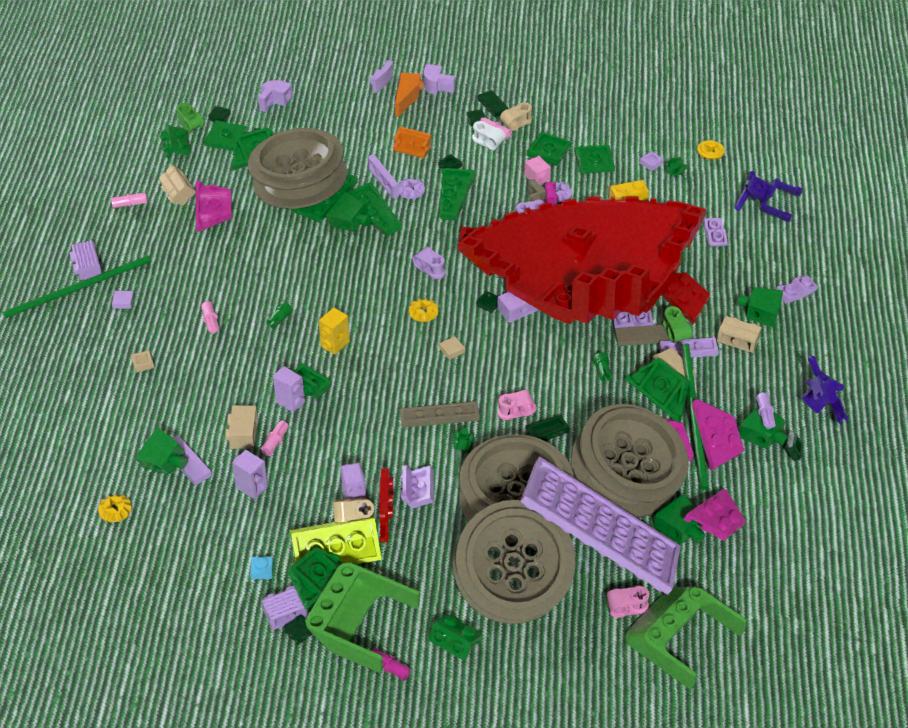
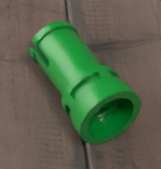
M281 302L272 316L267 319V324L270 325L274 321L270 327L273 329L277 328L279 323L292 313L291 306L286 302Z
M605 352L597 353L594 355L593 360L596 368H598L600 380L606 382V375L609 381L612 379V374L609 368L608 354Z

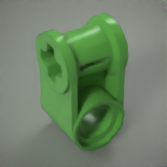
M189 103L177 105L178 122L188 133H191L193 129L198 127H204L202 116Z
M674 306L668 307L665 310L664 315L666 318L663 320V327L670 341L675 343L692 338L691 327L681 310Z

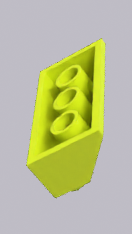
M372 515L368 518L348 522H332L290 530L295 562L315 547L323 549L329 554L340 556V561L345 563L354 562L361 564L382 560L376 522Z

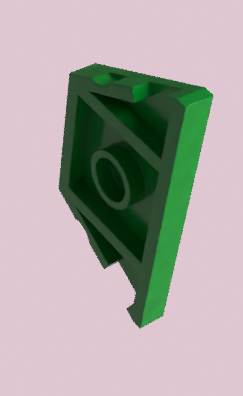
M265 127L235 136L231 170L247 167L252 151L261 142L275 135L273 131Z
M657 358L649 365L640 368L637 373L626 376L625 380L676 422H681L690 380L662 358Z
M318 547L313 548L293 564L287 572L306 611L315 605L336 569L345 563L340 561V556L329 554Z

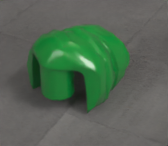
M673 157L666 164V171L672 176H678L688 169L687 164L683 165L681 163L680 157Z
M462 428L460 432H457L456 429L453 432V448L459 451H470L471 444L475 438L474 432L470 436L467 428Z

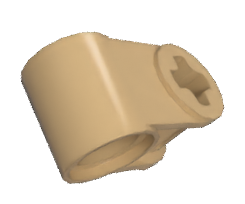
M526 102L520 103L503 111L500 120L512 131L531 123L532 117L530 112L532 111V106Z
M364 497L332 501L334 521L336 523L368 518L374 512L373 503ZM362 503L368 506V508L364 509V512L359 509L362 507Z

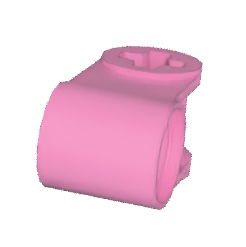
M527 390L504 394L499 397L500 408L498 409V416L502 420L529 416L537 409L530 392Z
M642 586L613 589L606 595L611 616L616 618L644 614L649 608V591Z

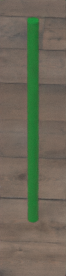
M145 256L3 311L2 314L5 319L150 263V257Z
M688 343L682 344L685 375L690 380L688 398L700 489L708 490L703 442L691 404L697 398L690 346Z

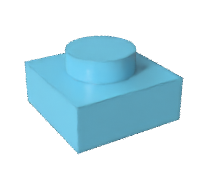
M273 556L251 557V579H272Z

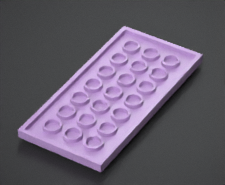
M541 457L537 459L520 502L528 509L541 514L547 521L560 526L564 532L571 533L579 538L583 544L590 545L602 556L609 557L618 566L628 569L637 578L647 581L656 590L668 595L673 589L681 546Z

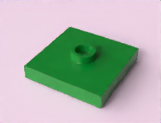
M215 120L204 140V146L233 151L235 136L246 133L247 126Z
M541 132L527 150V156L532 158L540 156L545 162L558 166L571 148L572 142Z
M609 145L576 147L575 152L581 174L615 171Z

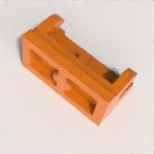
M400 126L394 136L396 141L393 146L394 151L425 158L431 149V134Z

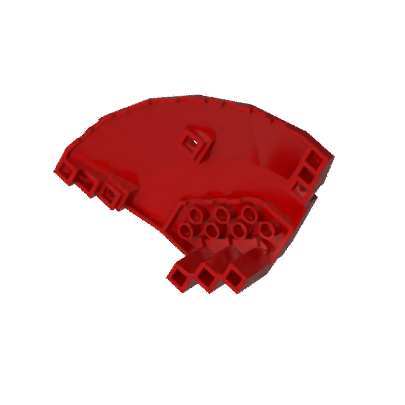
M611 196V200H601V197H587V201L577 202L576 199L562 200V204L552 205L551 202L540 204L539 208L535 210L526 208L524 213L518 214L517 211L507 213L504 219L500 221L495 219L491 221L490 226H481L471 231L458 243V250L488 276L496 274L500 277H505L506 291L550 317L564 323L572 324L575 320L588 324L596 315L614 320L621 311L640 316L642 312L648 313L656 304L681 264V253L686 247H690L706 216V209L679 201L668 200L667 203L656 202L655 198H650V201L639 200V196H625V200H615V196Z

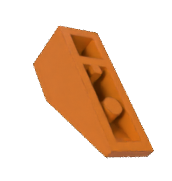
M401 72L395 102L396 117H399L419 97L420 90L423 91L424 81H421V74Z

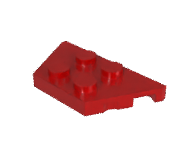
M687 273L674 274L661 294L672 306L679 308L683 316L692 324L696 322L699 313L701 314L704 305L710 299V293Z
M381 469L380 542H388L389 519H393L394 490H390L393 489V477H390L389 469Z

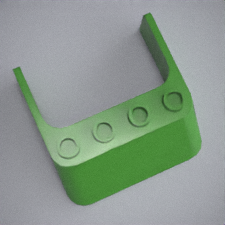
M343 563L336 569L308 614L306 627L330 652L381 673L383 670V656L350 641L377 598L386 596L418 609L420 605V592L353 563Z
M673 587L668 595L664 593L626 632L625 640L630 647L692 690L697 674L667 652L665 647L669 640L699 609L739 636L744 633L746 619L699 587Z

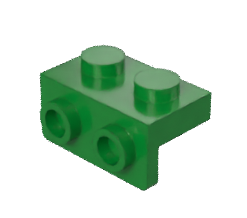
M167 125L160 135L165 158H169L172 152L188 156L191 151L187 131L181 127Z
M303 363L295 370L289 367L290 370L303 377V392L316 400L332 386L331 380Z
M446 614L434 622L429 641L464 661L467 659L470 649L481 642L483 634L474 627L460 622L455 616Z

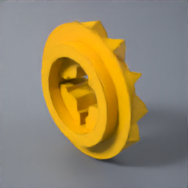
M711 140L701 142L697 148V154L701 158L711 159L712 161L715 159L720 160L725 152L722 144Z
M418 298L417 302L412 301L411 306H409V315L419 322L431 321L438 315V305L434 304L433 300L428 301L427 298L424 300Z
M117 493L111 497L107 495V498L101 500V504L98 506L100 517L107 522L124 520L132 509L130 499H127L125 495L119 496ZM112 504L118 506V511H116V509L114 510V508L111 507Z

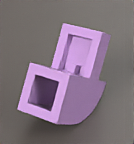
M426 64L424 69V88L434 95H437L438 91L454 93L455 76L443 75L442 66Z
M272 80L262 84L261 94L258 96L260 111L266 112L273 103L286 106L293 97L292 84L280 80Z

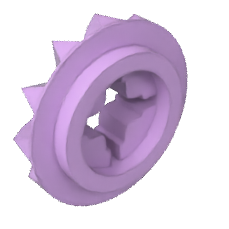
M406 178L405 181H400L399 195L404 198L415 199L422 196L425 192L424 183L420 179Z
M556 180V191L559 190L556 192L559 198L557 202L568 200L571 197L572 189H570L568 184H564V181L558 183Z

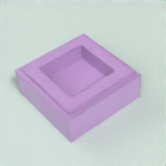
M651 151L641 157L639 163L653 171L664 163V159Z
M115 291L112 307L131 309L134 292Z

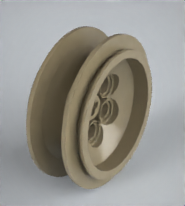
M295 128L272 135L252 151L248 160V169L253 177L255 194L264 203L278 208H303L320 203L339 191L347 178V167L342 159L343 148L341 142L331 133L319 129Z
M630 404L610 405L595 412L588 419L582 432L577 437L571 453L572 470L576 480L634 517L649 516L666 507L684 483L689 466L686 447L677 431L658 414L646 408Z
M504 435L489 439L474 448L466 457L461 467L459 500L462 513L469 522L478 512L494 503L521 500L535 462L539 457L574 478L571 465L556 447L536 437ZM511 537L505 539V542L508 544H516L515 540Z
M521 500L501 501L478 512L461 533L453 557L455 581L466 602L484 617L507 624L533 621L545 615L556 606L571 586L576 564L575 550L569 533L564 532L555 523L547 521L536 511L528 509L520 502ZM508 537L513 538L516 546H507L505 539ZM532 547L535 550V556H528L525 553V548ZM488 550H496L499 555L498 558L491 559L488 556ZM510 560H515L517 562V564L515 565L516 568L514 566L510 567L508 565ZM528 568H534L537 571L536 578L528 576ZM490 571H498L500 580H492ZM511 580L518 581L520 589H511L509 582Z

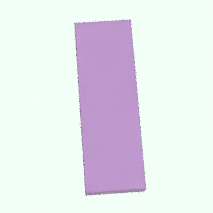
M374 154L368 157L369 170L393 199L398 198L399 184Z
M715 337L686 339L672 343L670 340L659 341L660 352L672 347L681 358H683L682 344L688 343L690 346L691 358L718 356L719 353Z
M179 435L175 436L173 439L185 451L183 457L187 459V465L184 469L180 470L196 486L211 477L212 473Z

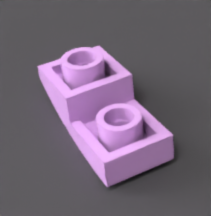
M387 60L385 66H382L381 70L376 69L375 74L371 76L370 85H373V92L381 90L392 78L393 61Z
M722 218L704 219L703 225L709 246H727L726 230L723 229Z
M807 275L794 278L791 284L777 286L776 290H783L782 300L785 303H790L813 293L818 289V286Z
M651 310L648 313L642 312L640 316L623 311L614 319L615 328L654 325Z

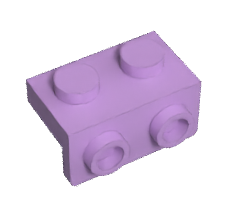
M407 465L403 466V474L401 475L403 483L401 491L402 500L411 509L433 503L434 470L432 467L427 466L411 471Z

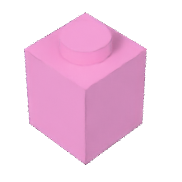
M540 156L525 161L524 175L530 181L535 179L539 184L550 181L551 167Z

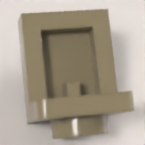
M535 179L529 181V202L543 200L545 202L546 191Z

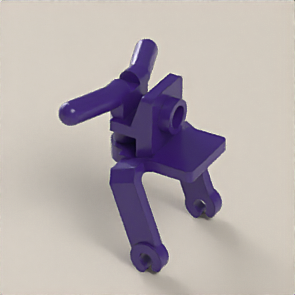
M750 171L745 185L747 189H743L735 205V210H741L746 199L750 197L753 201L755 199L760 200L762 212L781 218L785 222H790L792 214L767 206V200L773 196L776 188L795 196H801L803 189L780 182L778 178H775L768 184L755 176L756 173L754 171Z
M810 355L808 361L816 379H807L805 381L809 388L802 396V400L816 413H819L826 404L830 403L835 413L836 421L839 424H843L842 419L847 421L849 416L845 412L841 399L836 395L838 394L836 391H842L844 385L824 374L819 368L816 357Z

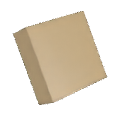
M455 336L439 343V349L449 360L465 353V347Z
M149 350L131 355L135 372L154 368Z

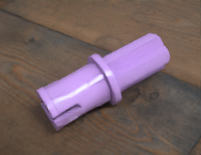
M760 393L756 397L759 405L758 413L762 416L766 429H771L776 425L773 415L774 408L770 404L769 395L767 393Z

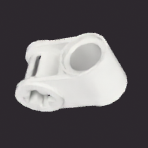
M478 121L473 125L475 131L472 137L473 141L491 150H495L506 137L503 130L486 122Z

